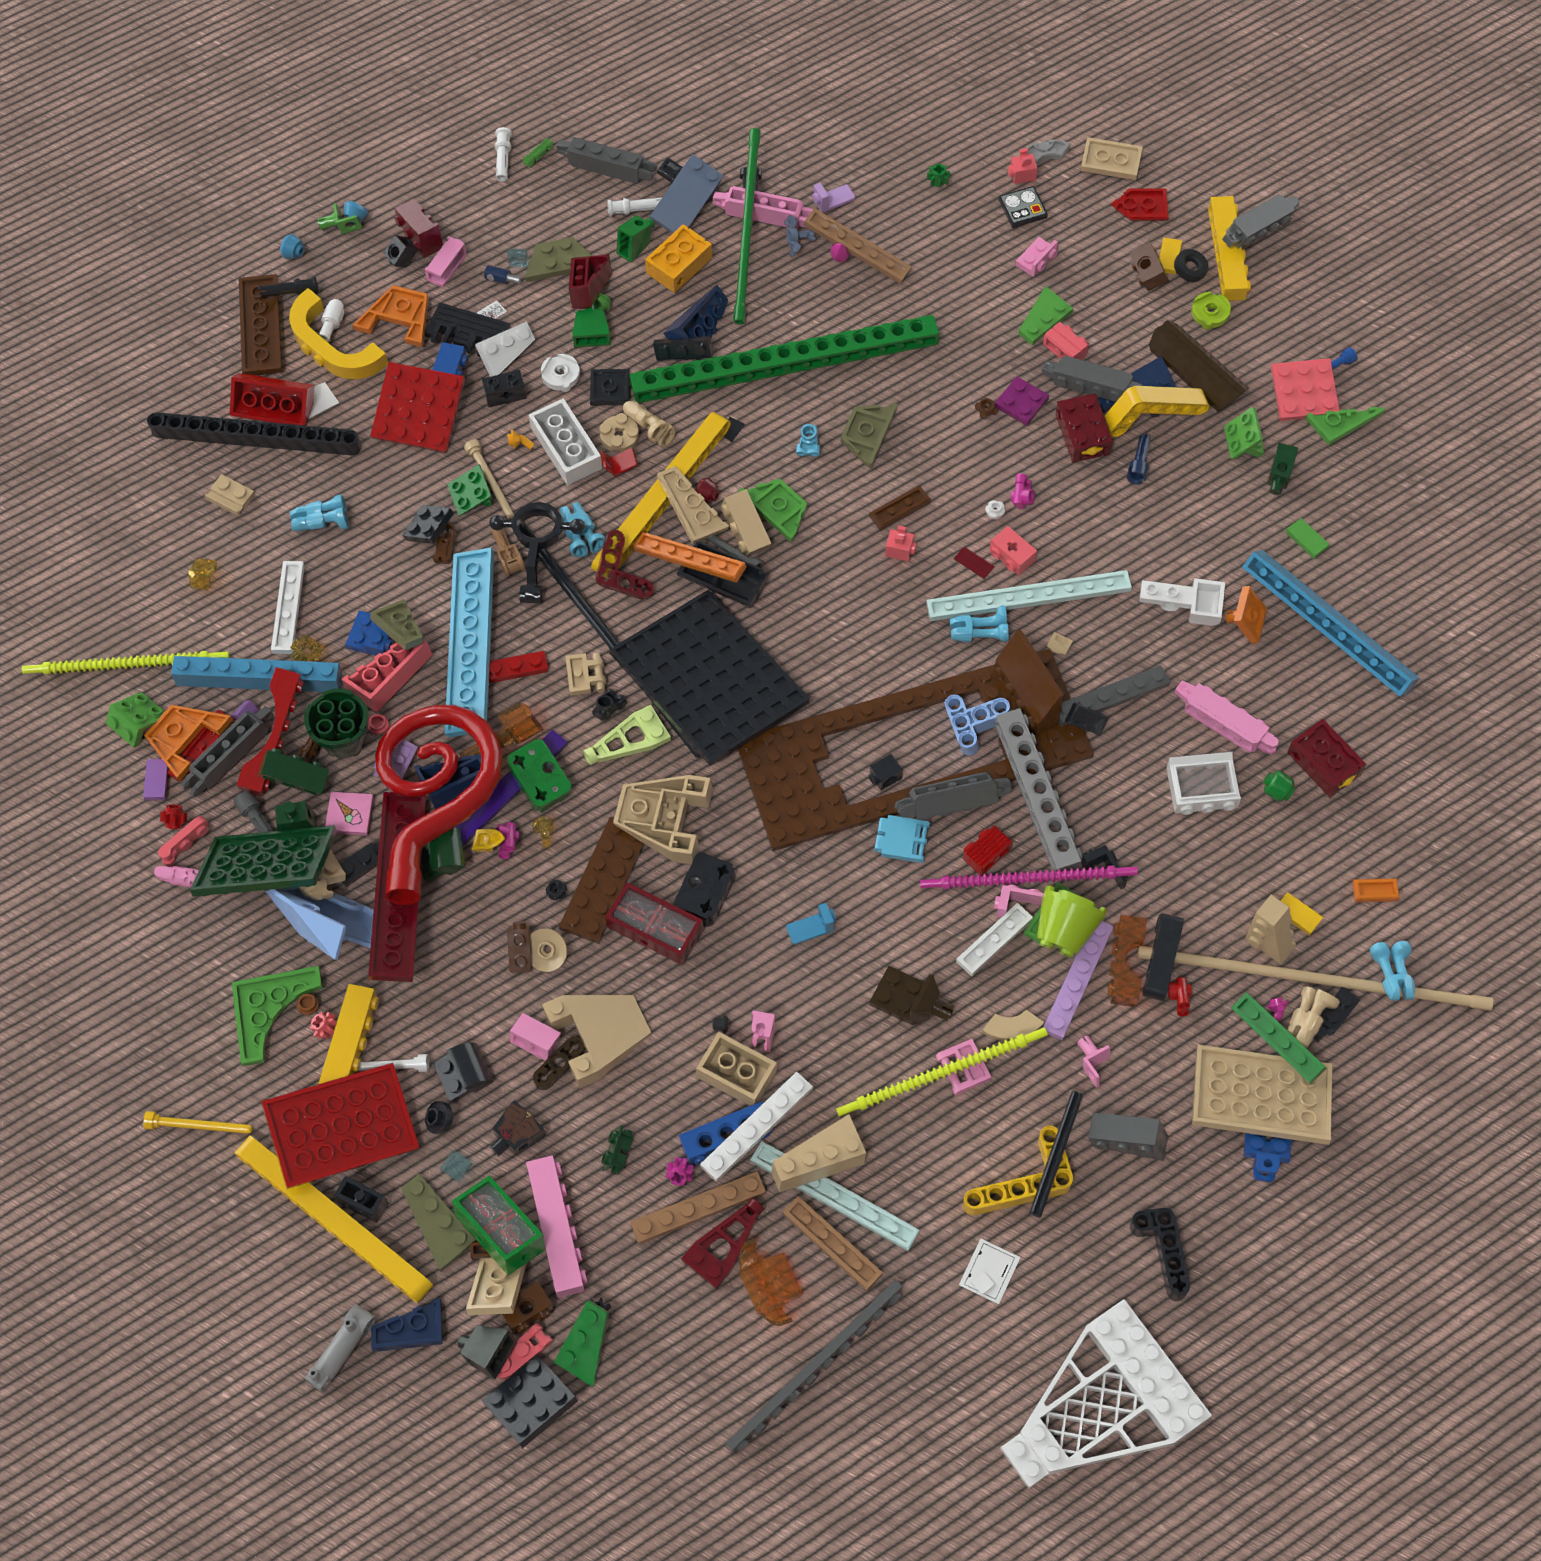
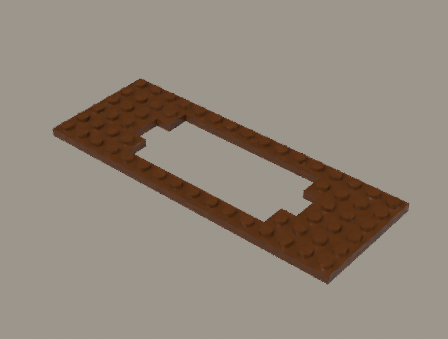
M1047 649L1036 652L1064 694L1062 702L1071 699L1051 650ZM995 664L774 727L738 748L737 751L772 851L880 820V818H888V815H899L894 807L897 800L908 798L909 792L915 787L983 772L990 774L993 779L1008 778L1010 782L1015 781L1016 777L1000 737L998 742L1005 758L1003 761L848 806L839 784L822 788L814 765L816 762L828 759L829 756L822 737L945 702L950 695L963 697L979 692L983 703L997 698H1005L1010 704L1011 711L1016 710L1014 699L1012 696L1007 695L1001 679L998 680L994 674ZM1059 722L1057 725L1037 735L1033 729H1029V732L1035 736L1037 752H1041L1043 756L1045 771L1093 758L1094 753L1084 729L1070 724L1061 727ZM1012 731L1014 736H1021L1020 732ZM1019 750L1021 755H1029L1026 750ZM1034 769L1026 770L1031 775L1036 774Z

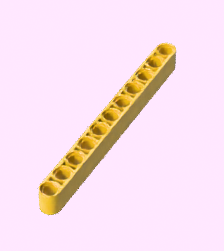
M711 412L665 470L676 466L689 481L727 433L731 424L730 420L715 412ZM658 479L617 529L625 537L618 569L634 551L633 546L641 533H648L671 504ZM616 536L612 538L613 545L611 549H614V546L619 542ZM602 550L595 557L591 565V570L597 572ZM612 554L605 555L608 563H615V557ZM606 569V572L603 574V577L610 579L607 577L608 571L610 569Z
M249 1136L234 1152L240 1160L418 1304L434 1286L425 1276L310 1183L286 1189L277 1156L255 1138Z

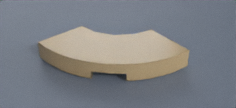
M1028 1010L1012 1018L994 1014L982 1030V1033L996 1040L1008 1041L1011 1037L1015 1039L1016 1035L1021 1033L1026 1035L1039 1030L1044 1025V1022Z

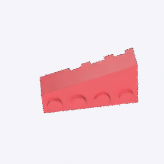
M424 639L422 644L408 650L403 649L396 642L390 646V650L383 654L379 653L374 657L375 660L366 666L361 665L356 669L357 672L350 676L346 675L341 680L347 690L353 691L368 707L378 712L433 654L427 641Z

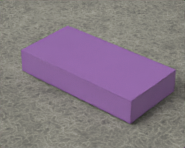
M147 759L144 800H166L167 772L169 768L162 759Z

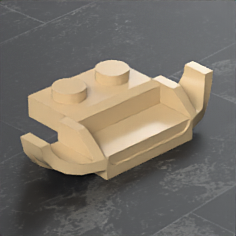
M331 849L316 885L299 887L304 897L308 896L313 900L331 899L333 891H328L327 885L345 881L346 874Z

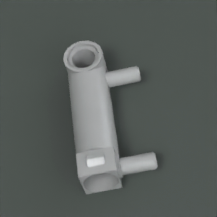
M355 1304L345 1316L339 1331L304 1379L310 1385L325 1393L358 1342L371 1330V1326L376 1321V1316Z

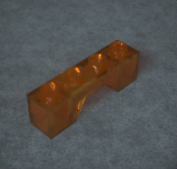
M1120 915L1119 922L1114 923L1113 935H1117V940L1112 943L1111 955L1115 956L1114 963H1110L1109 975L1113 976L1112 983H1108L1107 996H1111L1110 1004L1137 1007L1141 979L1130 972L1126 965L1125 957L1133 949L1139 948V945L1143 946L1147 918Z

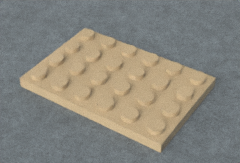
M1197 1045L1192 1125L1329 1145L1331 1141L1332 1063L1321 1062L1327 1069L1310 1084L1281 1056Z

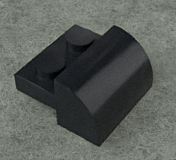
M474 1042L459 1044L448 1049L447 1055L433 1063L448 1099L453 1103L470 1092L477 1093L494 1082L478 1044Z

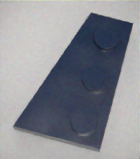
M441 1298L432 1300L433 1303L426 1306L413 1308L412 1312L405 1315H397L371 1326L372 1351L379 1352L443 1344Z

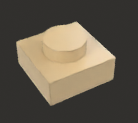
M1054 632L1047 647L1051 648L1055 653L1066 655L1073 640Z

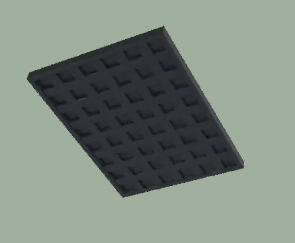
M706 590L610 648V655L710 766L810 703V698L709 590Z

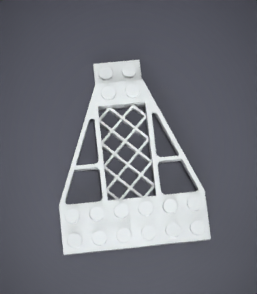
M1123 1299L1085 1327L1020 1434L1004 1444L1000 1449L1025 1485L1030 1489L1046 1476L1060 1473L1063 1470L1174 1446L1211 1418L1212 1415L1128 1303ZM1089 1334L1109 1363L1091 1376L1084 1377L1071 1359L1086 1335ZM1069 1366L1079 1379L1080 1384L1049 1406H1045V1401L1066 1367ZM1114 1368L1117 1374L1111 1373L1109 1371ZM1103 1376L1101 1387L1090 1386ZM1106 1377L1119 1379L1118 1391L1105 1388ZM1122 1380L1132 1393L1121 1391ZM1084 1390L1083 1401L1071 1399ZM1087 1390L1101 1392L1099 1404L1086 1402ZM1104 1393L1117 1395L1116 1407L1102 1405ZM1120 1396L1134 1398L1132 1410L1119 1408ZM1138 1400L1141 1406L1136 1409V1404ZM1065 1403L1064 1415L1052 1413ZM1068 1403L1082 1406L1080 1418L1067 1415ZM1085 1406L1098 1409L1097 1421L1083 1418ZM1102 1410L1115 1412L1114 1424L1100 1421ZM1146 1412L1167 1440L1136 1447L1124 1432L1123 1427ZM1118 1413L1129 1414L1117 1423ZM1044 1417H1046L1045 1424L1042 1421ZM1049 1417L1063 1419L1061 1431L1048 1429ZM1066 1420L1080 1422L1078 1434L1064 1432ZM1083 1423L1096 1425L1095 1437L1081 1435ZM1099 1426L1109 1428L1103 1434L1098 1436ZM1114 1433H1118L1129 1447V1449L1095 1457H1082ZM1053 1435L1061 1436L1060 1444H1058ZM1064 1437L1077 1439L1076 1451L1062 1449ZM1080 1440L1091 1441L1079 1450Z

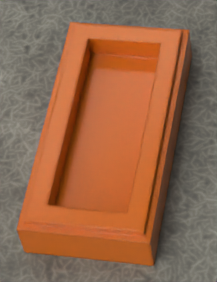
M1397 878L1356 879L1352 882L1355 902H1391L1400 899Z

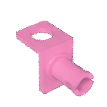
M1084 1036L1086 1041L1081 1038L1077 1043L1086 1055L1083 1058V1070L1097 1088L1100 1086V1077L1093 1067L1110 1058V1047L1107 1045L1098 1050L1091 1038Z

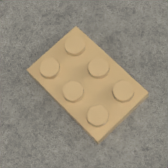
M1087 137L1081 171L1136 180L1143 146Z
M492 1257L481 1258L466 1307L468 1315L513 1314L526 1264L508 1276Z

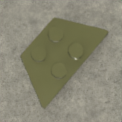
M573 237L536 244L525 274L526 282L570 274L571 258L592 255Z
M891 403L889 407H879V405L854 407L842 433L841 443L869 468L873 466L898 406L896 403Z

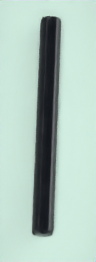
M1072 1091L1030 1209L1032 1216L1038 1218L1042 1216L1083 1098V1094L1080 1092Z

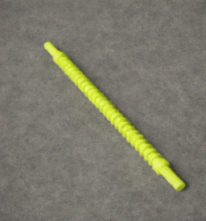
M196 651L194 654L189 652L188 655L184 652L182 655L180 653H177V655L172 653L169 656L166 653L165 656L160 654L158 657L154 654L153 657L142 655L141 658L139 656L135 658L130 656L129 659L126 656L124 659L121 657L115 659L113 657L112 660L101 658L100 661L95 658L94 661L83 659L82 662L80 660L76 662L71 660L69 663L66 660L64 663L59 661L58 664L54 661L53 664L51 662H43L40 665L22 666V673H44L49 675L52 672L57 674L58 671L62 674L63 671L69 673L70 670L72 673L75 670L86 672L87 669L89 671H93V669L98 671L99 668L102 671L105 668L107 670H110V668L116 670V667L121 670L122 667L127 669L130 666L133 669L134 666L145 668L146 665L148 667L152 665L157 667L158 664L162 667L163 664H166V666H169V664L173 665L174 656L230 658L229 652L208 653V651H201L198 654Z
M1044 1027L1026 1035L1021 1033L1016 1035L1015 1039L1011 1037L1008 1042L1004 1040L1003 1044L998 1042V1046L993 1044L992 1048L986 1047L985 1051L981 1049L980 1053L975 1051L974 1055L968 1054L967 1058L963 1056L962 1060L957 1058L956 1062L950 1061L951 1064L949 1065L945 1063L944 1067L939 1065V1069L933 1068L931 1072L927 1070L926 1074L921 1072V1076L915 1075L913 1079L909 1077L908 1081L903 1079V1083L897 1082L896 1086L891 1084L890 1088L885 1086V1090L879 1089L878 1093L873 1091L872 1095L867 1093V1097L862 1095L857 1097L856 1101L836 1108L837 1113L840 1117L858 1109L865 1110L868 1108V1105L873 1107V1103L879 1104L881 1100L885 1102L886 1098L891 1100V1096L897 1097L898 1093L901 1095L904 1094V1091L909 1093V1089L915 1090L916 1086L921 1088L922 1084L927 1086V1082L933 1083L934 1079L939 1081L940 1077L945 1079V1075L951 1076L952 1072L957 1074L958 1070L962 1072L963 1068L969 1069L970 1065L975 1067L976 1063L980 1065L981 1061L987 1062L988 1058L993 1060L994 1056L998 1058L999 1054L1005 1055L1006 1051L1011 1053V1050L1014 1049L1016 1051L1017 1047H1027V1043L1048 1036L1047 1031Z

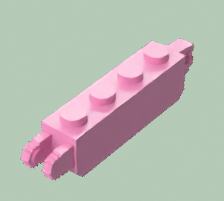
M733 186L728 193L715 192L713 205L725 209L726 215L743 218L745 188ZM755 191L752 220L787 227L784 221L788 220L789 215H792L797 220L795 228L798 230L799 227L806 228L804 222L813 209L803 207V203L797 199Z
M1181 681L1175 689V694L1186 702L1184 708L1187 714L1247 752H1255L1257 749L1271 755L1276 752L1279 740L1268 732L1270 727L1264 721L1252 717L1245 709L1238 708L1227 698L1217 695L1210 687L1203 686L1200 683L1197 686H1193L1185 681Z

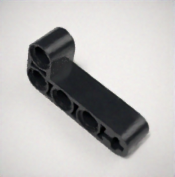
M1165 913L1159 914L1155 927V941L1142 996L1165 1001L1184 918Z
M1169 1208L1136 1212L1130 1223L1131 1233L1137 1237L1155 1236L1166 1293L1173 1301L1183 1300L1190 1289V1282L1174 1212ZM1158 1218H1167L1169 1220V1224H1161ZM1137 1220H1142V1221H1144V1222L1146 1223L1147 1227H1146V1228H1140V1227H1138V1226L1136 1225V1221H1137ZM1163 1240H1171L1174 1243V1247L1165 1246ZM1168 1262H1176L1179 1269H1171L1168 1266ZM1176 1278H1178V1287L1183 1288L1181 1292H1179L1177 1288H1174L1176 1284Z

